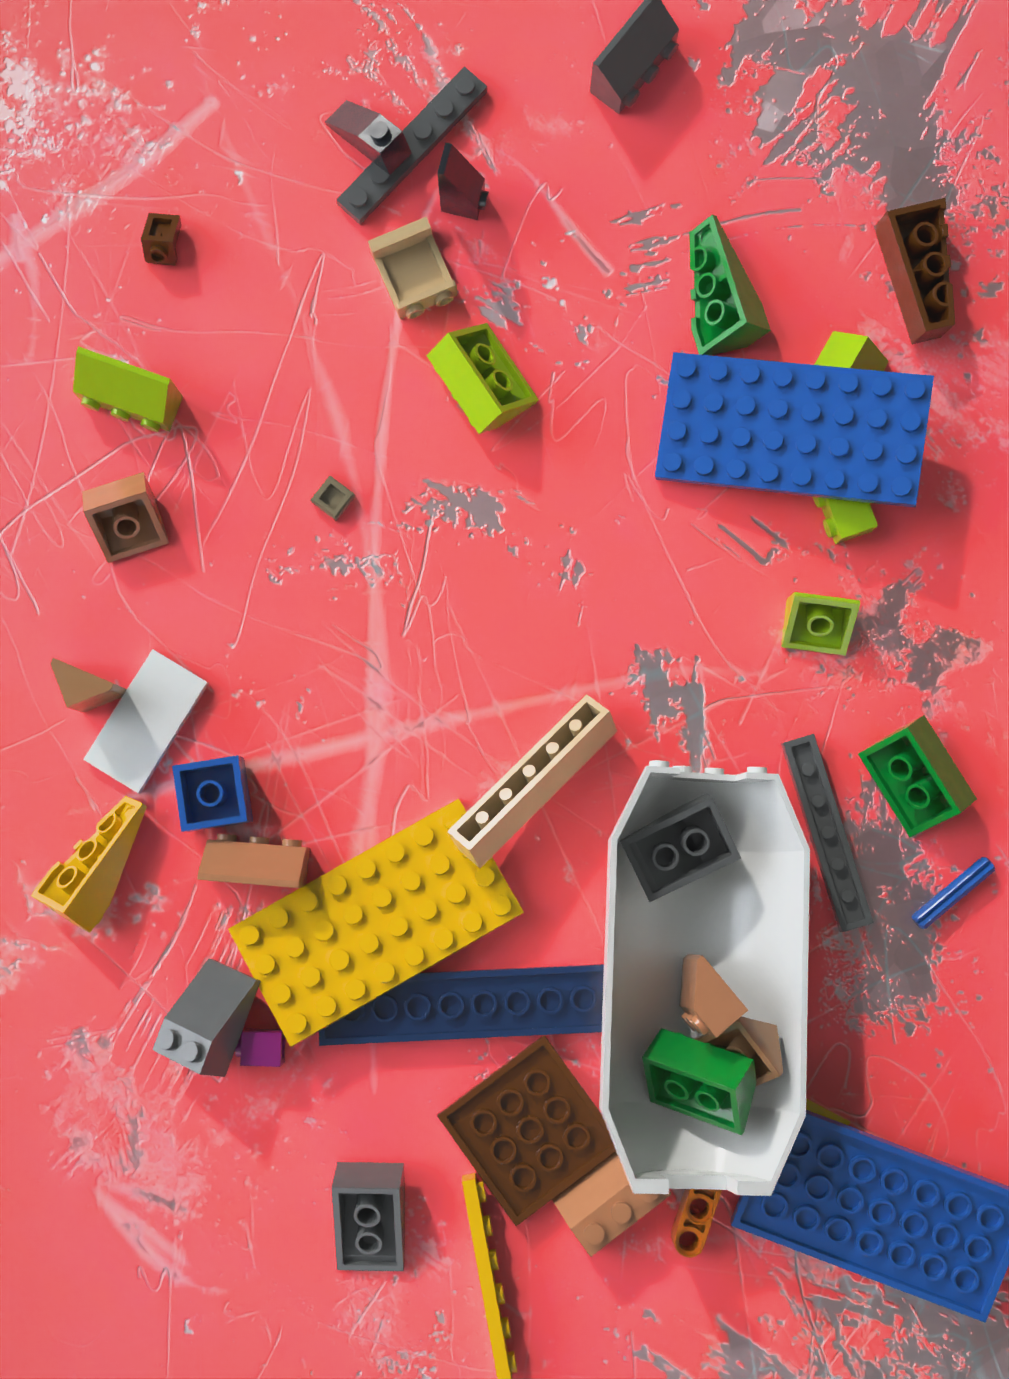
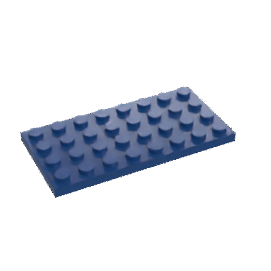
M673 352L655 479L916 508L934 376Z
M806 1110V1117L772 1195H740L730 1220L731 1226L982 1322H986L1009 1266V1186Z

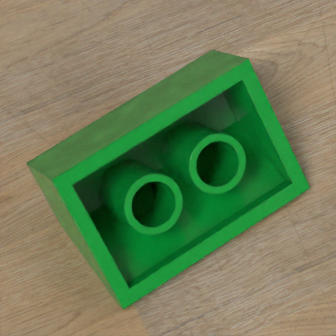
M925 715L897 729L858 753L909 837L962 813L977 800Z
M661 1028L642 1056L650 1102L742 1135L745 1131L757 1083L754 1059L740 1053L721 1049L711 1043H704L686 1037L679 1032L674 1033Z

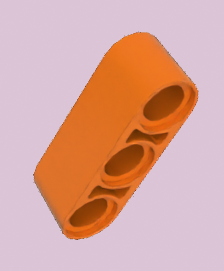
M684 1189L671 1229L672 1242L680 1255L692 1258L702 1252L722 1190ZM698 1198L706 1200V1207L702 1212L693 1213L689 1210L693 1200ZM691 1231L696 1234V1239L692 1244L682 1245L679 1243V1238L684 1232Z

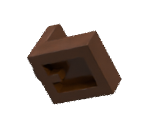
M148 213L141 237L145 262L176 265L178 259L175 247L182 226L180 215Z

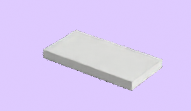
M152 649L83 760L141 794L209 683Z

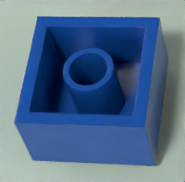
M236 755L172 766L181 832H193L253 822L244 757Z

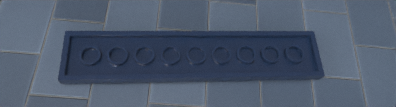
M604 964L419 973L320 1030L319 1046L602 1032Z

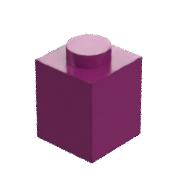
M246 1028L241 1033L235 1049V1056L240 1057V1066L281 1067L285 1063L286 1038L281 1029Z

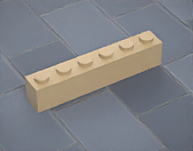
M586 694L447 831L458 850L481 868L617 732L610 711Z

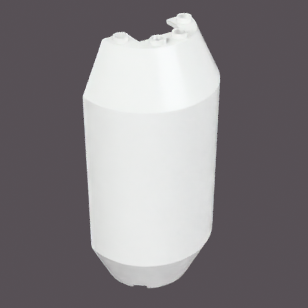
M652 760L649 761V766L644 768L608 839L599 1109L634 1194H669V1189L728 1190L736 1195L771 1196L806 1117L810 848L779 774L767 773L766 767H747V772L737 775L724 774L723 768H704V773L692 772L693 767L691 766L669 767V761ZM705 794L710 795L721 814L741 859L649 902L620 840L672 810ZM687 954L703 955L748 1009L742 1017L777 1025L783 1073L781 1076L755 1087L745 1131L742 1135L650 1102L642 1056L659 1030L663 1028L674 1033L679 1032L692 1039L702 1035L696 1031L693 1032L681 1018V1015L685 1013L679 1006L683 958Z

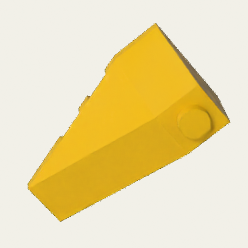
M125 796L97 823V832L86 841L80 839L73 846L76 852L64 863L58 861L50 868L31 896L74 925L91 933L93 928L100 923L104 913L111 904L147 806Z

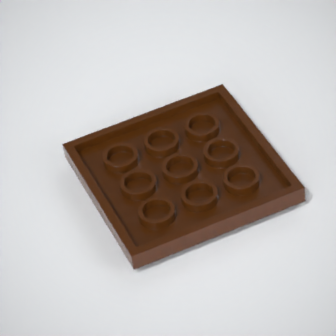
M545 1035L535 1040L437 1114L439 1120L515 1226L519 1225L616 1151L601 1112Z

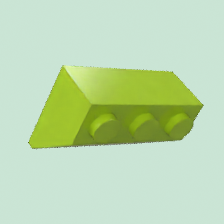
M488 323L447 333L426 355L433 365L435 372L442 378L452 397L458 402L478 434L502 426L539 401Z
M78 346L75 359L73 392L81 400V405L94 411H99L100 407L110 410V415L122 421L128 422L130 418L141 421L140 425L154 432H159L160 428L170 432L183 398L170 378Z

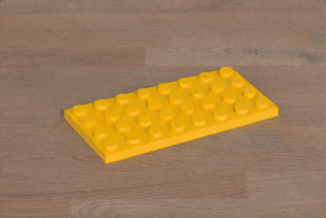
M459 798L228 929L253 978L261 981L259 989L290 1047L307 1039L524 913L493 857L479 868L458 850L447 831L466 813Z

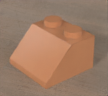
M144 472L82 491L84 515L107 563L169 543L155 496Z

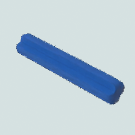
M986 857L978 859L912 915L916 925L921 929L928 928L995 871L993 863Z

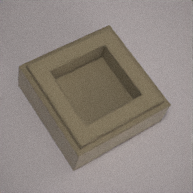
M329 475L310 501L337 521L356 496Z

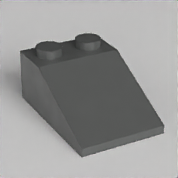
M708 794L672 810L620 840L649 902L741 859L713 798Z
M209 958L164 1017L152 1050L200 1075L225 1077L261 981Z
M337 1162L331 1187L337 1270L404 1272V1163Z

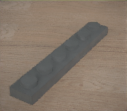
M464 66L404 128L403 134L412 153L389 175L372 162L336 199L337 205L361 225L487 93V86Z
M811 734L781 743L839 931L846 932L874 923L815 735Z

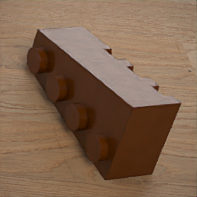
M946 198L887 211L874 226L912 345L941 338L955 325L953 286L949 281L951 259L950 255H947L946 238L949 236L948 224H945L944 211L947 209Z

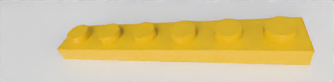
M476 1173L462 1175V1186L497 1379H512V1373H517L518 1370L514 1351L508 1352L506 1339L511 1338L508 1317L502 1318L500 1305L505 1304L502 1283H495L493 1271L499 1270L496 1249L489 1250L487 1239L488 1236H493L490 1215L483 1216L481 1203L487 1202L484 1182H477Z

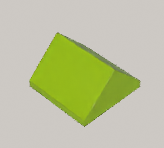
M833 331L814 365L884 371L889 361L868 336Z
M801 592L792 593L786 599L781 647L846 656L859 611L860 600Z

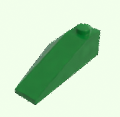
M712 214L689 232L690 269L694 271V289L690 290L691 300L695 301V317L691 318V330L699 355L710 356L746 348L771 331L759 296L717 216Z

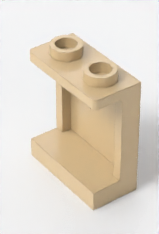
M427 217L368 241L371 256L399 319L405 317L407 319L416 318L424 313V309L433 305L437 307L444 306L453 301L454 297L457 296V285L452 280L433 238L432 229Z

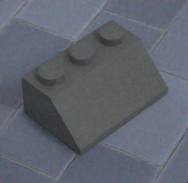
M644 0L593 62L590 93L618 114L621 113L625 106L630 108L636 102L640 95L639 89L645 82L650 84L659 72L660 68L658 66L664 59L670 60L679 46L677 43L679 28L661 0Z

